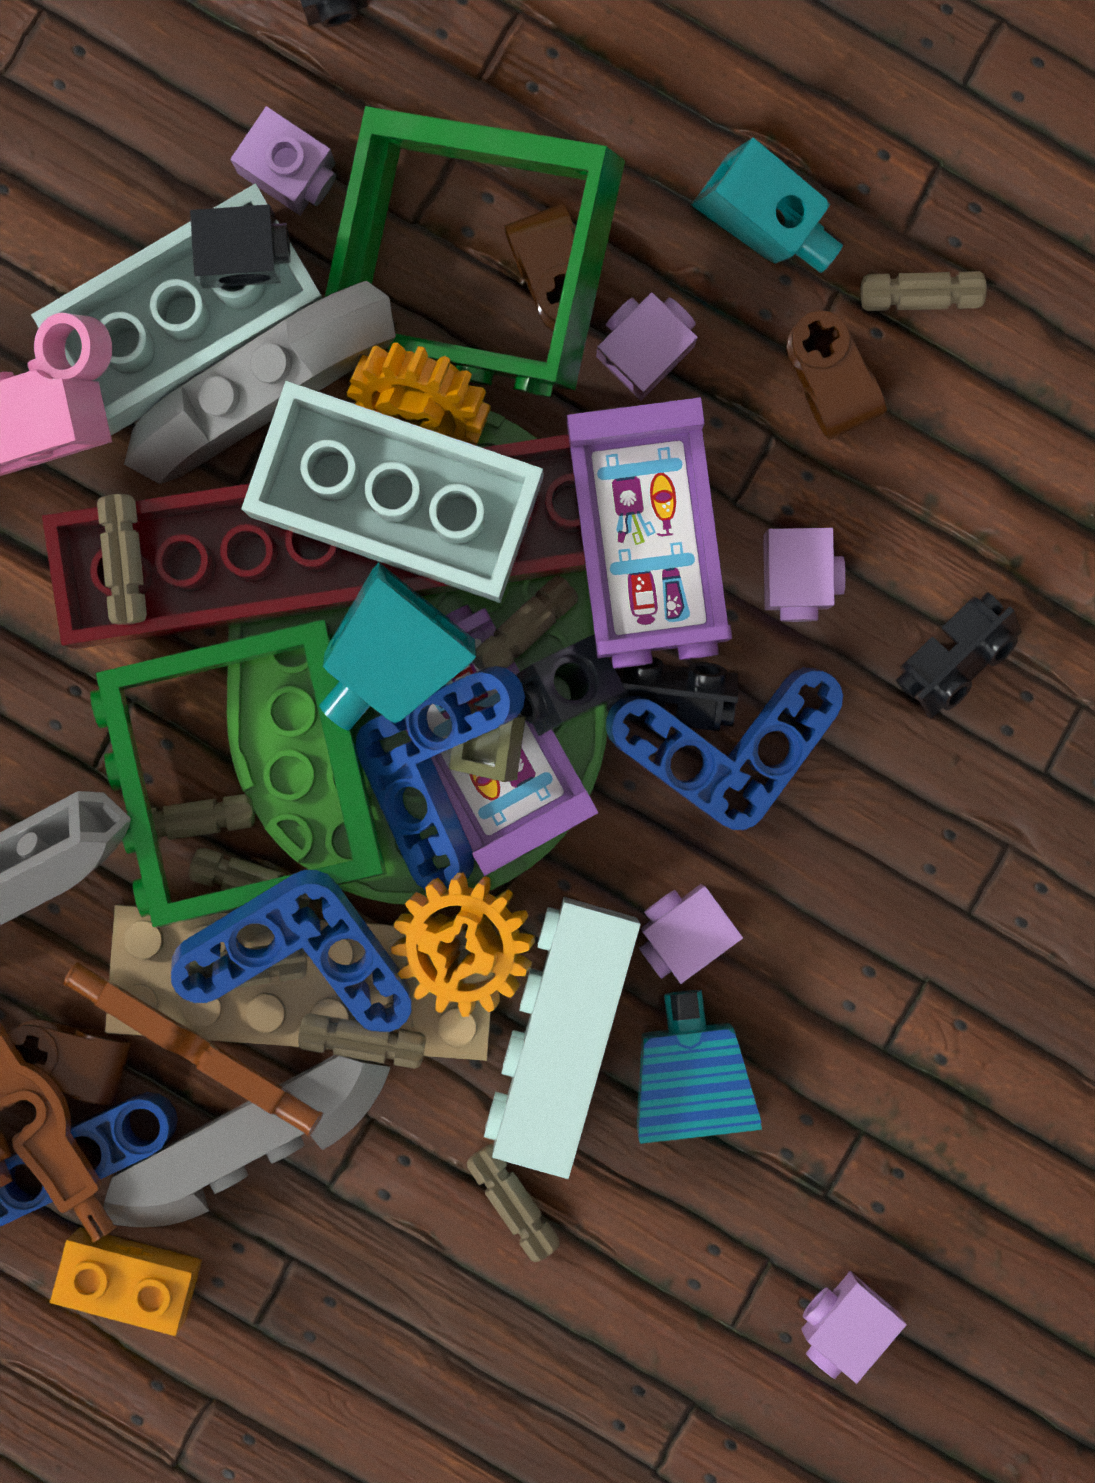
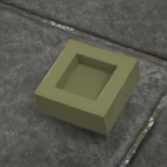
M468 704L471 714L486 708ZM519 715L505 725L451 748L449 769L501 782L517 780L526 716Z

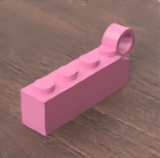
M57 313L48 317L40 325L34 341L36 359L27 363L29 372L14 376L13 372H0V476L112 442L99 381H92L105 372L112 356L110 334L98 319L91 316ZM76 329L81 338L82 350L76 364L71 366L65 355V343L69 334Z

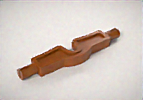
M76 962L69 970L63 983L66 987H70L94 1002L95 1006L157 1045L189 1060L197 1066L196 1068L266 1112L276 1115L304 1132L306 1136H310L318 1126L323 1112L317 1111L292 1095L290 1091L244 1064L211 1041L168 1017L122 987L97 975L83 966L82 963Z
M0 1022V1111L6 1107L13 1106L20 1100H27L36 1108L35 1120L13 1136V1149L41 1182L57 1209L64 1213L73 1208L92 1238V1242H95L117 1227L113 1224L95 1195L103 1186L102 1181L70 1132V1111L62 1091L47 1073L37 1066L25 1062Z

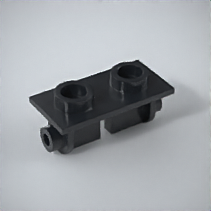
M986 592L980 599L973 596L942 626L943 632L956 643L950 651L932 636L900 666L903 673L895 681L910 697L918 696L926 715L930 719L942 708L950 710L957 706L969 693L972 687L971 681L988 664L996 666L1004 661L1018 643L1017 636L1022 631L1015 611L1011 607L1005 610L1002 604L989 592Z
M653 656L652 664L615 668L626 691L608 701L606 711L609 712L611 707L622 698L641 696L658 704L663 709L665 708V703L677 704L675 718L689 728L719 732L720 726L733 727L735 705L738 703V673L727 672L724 667L708 662L693 663L689 667L664 665L660 659ZM647 710L641 716L629 713L624 720L645 722L649 713Z

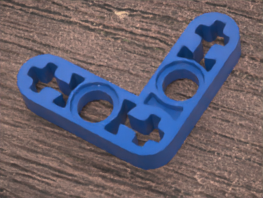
M493 666L468 675L440 688L400 722H390L381 715L364 724L356 736L358 758L411 876L417 885L425 891V887L437 877L445 884L448 890L451 879L457 873H464L466 879H468L474 868L472 848L431 757L505 725L519 716L524 707L525 694L520 680L507 668ZM494 689L498 691L501 701L471 714L470 707L466 703L467 701L477 698L487 691ZM432 704L444 708L451 718L452 729L448 738L438 737L428 726L427 711ZM407 729L412 741L385 753L380 741ZM410 786L418 789L426 798L427 814L424 819L414 818L405 809L403 793L406 787ZM435 825L438 833L422 840L419 833ZM446 854L449 858L450 866L437 869L432 858Z
M801 668L793 671L784 679L728 757L661 706L641 696H628L617 701L611 707L606 717V731L609 739L618 749L712 819L732 830H745L755 826L763 818L838 716L842 707L843 693L837 680L824 671L815 668ZM821 683L822 686L817 694L823 700L822 706L818 710L811 707L805 708L796 720V722L807 726L802 735L795 727L778 720V716L782 711L792 717H795L800 711L805 700L798 693L803 685L815 688ZM647 710L649 714L645 719V724L664 738H667L670 727L675 730V733L669 736L660 745L659 749L636 735L627 742L625 738L630 729L623 721L629 713L641 716ZM781 731L788 739L789 752L780 764L766 766L758 755L760 740L767 733ZM686 745L696 746L703 758L700 772L689 780L676 779L670 768L673 754L679 748ZM657 751L654 762H651L648 759L649 756ZM745 762L752 770L769 777L765 786L752 780L744 790L743 797L749 804L743 812L733 808L727 815L725 814L729 803L723 798L724 792L729 787L737 791L741 790L751 777L740 771Z
M303 870L291 875L184 940L175 949L172 956L171 984L178 995L193 1003H208L216 1000L303 948L355 1019L365 1029L391 1032L399 1029L407 1022L411 1014V993L407 979H400L397 974L400 969L337 883L328 874L318 870ZM306 893L312 900L322 897V913L328 922V925L322 931L320 919L311 908L307 906L298 910L300 895ZM249 924L265 925L274 934L272 942L262 949L246 948L239 943L236 936L244 926ZM342 939L358 941L365 949L363 957L350 965L336 963L329 957L328 951L335 942ZM220 942H224L226 950L228 952L222 957H220ZM196 961L202 967L213 963L212 977L206 979L199 972L189 976V963ZM372 974L373 984L382 996L388 997L393 995V1006L385 1008L380 1002L371 1005L370 988L365 981L369 975Z

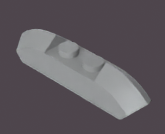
M364 281L331 294L280 322L181 385L149 409L132 430L124 465L159 484L182 477L272 421L285 381L320 391L355 369L362 355L369 356L372 347L377 345L386 350L395 339L389 297L368 281Z
M77 791L0 832V925L62 894L83 880L116 850L129 828L131 818L104 792Z
M333 1055L279 1085L312 1108L323 1112L318 1126L310 1136L324 1150L353 1129L369 1111L383 1088L390 1066L378 1062ZM247 1101L163 1146L153 1155L117 1172L111 1178L104 1201V1209L113 1224L128 1227H157L192 1219L209 1211L203 1187L210 1184L214 1194L219 1193L246 1178L248 1173L244 1166L266 1154L272 1164L289 1156L305 1146L301 1138L304 1132L276 1115L270 1114L252 1102Z

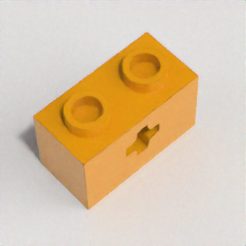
M82 1227L78 1228L66 1240L50 1300L51 1304L172 1336L177 1335L187 1319L202 1259L108 1234L92 1242V1238L87 1230Z

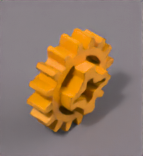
M393 343L389 353L376 345L372 347L369 356L362 355L351 377V385L347 391V396L356 400L355 404L475 446L478 443L491 409L489 404L482 402L486 394L485 389L468 385L472 376L469 371H458L450 363V358L446 356L439 358L437 361L428 358L424 347L418 346L414 353L406 351L399 343Z
M457 873L451 879L448 890L445 884L437 877L425 887L426 896L415 892L405 903L411 914L402 913L394 923L393 927L406 935V937L398 939L392 945L391 954L407 956L408 960L397 974L400 979H408L414 976L417 978L420 984L416 987L413 994L417 1000L425 997L429 992L436 995V1011L442 1013L449 1003L453 1001L458 1002L462 1017H469L475 1009L477 1000H479L487 1012L493 1011L500 1002L499 992L511 998L520 987V983L515 976H525L533 963L527 957L519 954L529 951L535 943L534 935L519 933L518 930L529 917L527 911L522 910L511 913L506 906L513 895L509 889L502 892L497 898L489 894L491 887L489 877L484 876L475 888L468 887L465 874ZM462 906L460 912L452 917L439 914L436 918L430 916L444 907ZM489 919L494 923V925L498 929L500 936L496 934ZM468 925L465 938H467L466 949L470 953L458 964L461 952L459 951L460 940L456 936ZM427 954L430 956V958H431V960H432L434 966L431 964L430 960L428 959ZM490 972L495 973L492 977L481 982L464 983L466 977L475 973L488 976Z

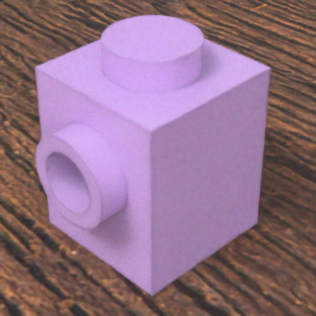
M267 106L230 159L240 176L252 184L256 183L258 188L298 215L302 214L309 202L315 206L319 205L328 194L336 179V173L331 171L335 161L330 148Z
M651 292L640 304L632 297L606 323V326L612 332L597 347L596 357L642 401L695 347L698 337L691 329L696 323L689 313L670 297L663 303Z
M833 528L768 529L764 534L765 610H780V621L783 622L818 621V610L829 609L834 606V595H842L845 591V561L843 556H834Z
M700 884L682 898L676 890H673L644 912L650 922L640 929L649 941L639 947V949L661 979L672 972L680 984H682L742 940L743 937L703 884Z
M850 1271L833 1292L826 1287L813 1298L803 1313V1318L807 1323L801 1330L807 1342L811 1345L806 1355L820 1369L833 1379H836L842 1371L857 1384L907 1324L895 1308Z

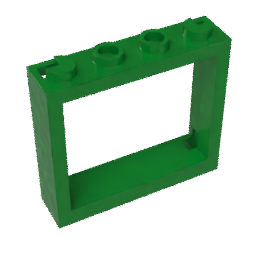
M365 106L325 297L364 281L372 284L401 149L586 180L547 363L396 333L395 339L385 350L389 353L393 343H399L406 351L414 353L418 346L424 347L428 358L437 361L439 358L446 356L450 358V363L458 371H469L472 374L469 381L471 383L491 386L493 376L497 375L515 379L514 390L532 395L551 398L554 387L575 391L625 160L604 145Z
M324 619L96 673L99 689L90 692L92 710L98 727H108L113 752L104 754L105 768L112 790H122L127 815L131 818L129 828L122 842L127 854L136 853L142 878L133 880L134 897L140 916H150L153 927H164L235 910L291 875L172 902L124 690L304 648L353 859L313 870L328 874L337 885L387 874L365 776L358 758L354 729L352 727L350 730H345L339 727L323 713L319 706L339 682L323 667L324 654L332 639L330 626Z

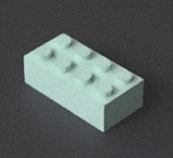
M255 183L214 208L267 205V202ZM190 221L34 312L31 316L38 328L48 317L57 313L91 316L98 319L107 328L112 341L111 360L105 372L92 381H99L110 435H113L139 420L156 403L181 385L288 317L323 298L291 243V262L280 264L281 283L203 289L194 276ZM76 329L69 334L65 343V355L71 366L76 364L82 350L81 338Z
M285 381L241 509L251 518L501 603L543 481V469Z
M563 897L560 910L547 908L537 948L547 950L548 953L542 971L530 968L519 1011L530 1014L525 1033L512 1031L501 1073L512 1077L508 1094L495 1092L485 1127L484 1137L495 1140L492 1158L569 1179L640 928V922L636 917Z

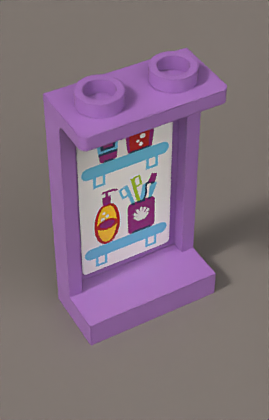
M701 397L567 415V428L597 657H612L613 668L652 664L651 651L678 648L679 660L719 655L718 643L732 639L731 625H728L704 447L702 431L704 416Z
M465 605L446 615V617L475 639L476 648L491 635L494 636L493 632L497 630L485 608L473 614L469 605ZM471 662L444 686L478 672L480 669ZM515 662L507 668L515 675L520 672ZM494 689L466 703L488 707L495 705L501 699L498 691ZM432 704L427 711L428 726L438 737L448 738L452 729L451 718L444 708ZM526 720L517 780L501 782L449 769L451 749L431 757L473 851L472 854L484 876L598 813L553 730L538 736L533 724Z

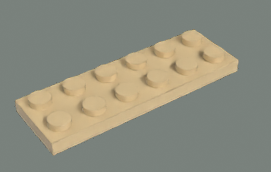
M115 905L109 982L122 987L207 1040L299 1047L298 1035L300 1024L306 1014L312 1013L331 1017L330 1022L338 1023L340 1018L357 1021L307 953V973L303 978L281 981L279 976L271 977V983L235 988L208 1003L187 1001L175 992L171 984V964L175 949L184 940L230 912H223L164 927H153L151 917H141L137 905ZM320 919L322 931L328 925L325 919ZM365 922L401 970L408 962L407 956L391 954V947L398 939L406 937V935L397 931L393 927L394 924ZM249 924L244 926L236 937L244 947L250 948L263 945L268 946L272 942L274 934L265 925ZM462 930L456 936L460 940L459 951L461 952L458 964L470 953L466 949L467 938H465L467 930ZM352 939L337 941L328 951L329 957L342 965H350L357 962L365 953L364 947L358 941ZM220 942V952L227 951L224 942ZM427 954L428 959L430 960L431 964L434 966V964H433V962H432L430 956ZM490 972L488 976L479 973L472 974L466 977L464 983L484 981L492 977L493 973ZM372 974L369 975L365 981L370 988L371 1005L380 1002L385 1008L393 1006V995L388 997L382 996L373 984ZM415 976L408 978L407 982L411 993V1014L407 1022L399 1029L391 1031V1033L399 1034L400 1029L424 1034L426 1039L424 1056L487 1061L491 1012H487L479 1000H477L475 1009L469 1017H462L458 1002L453 1001L449 1003L442 1013L436 1011L437 996L429 992L425 997L417 1000L413 994L420 982ZM106 1014L105 1033L142 1035L110 1014Z

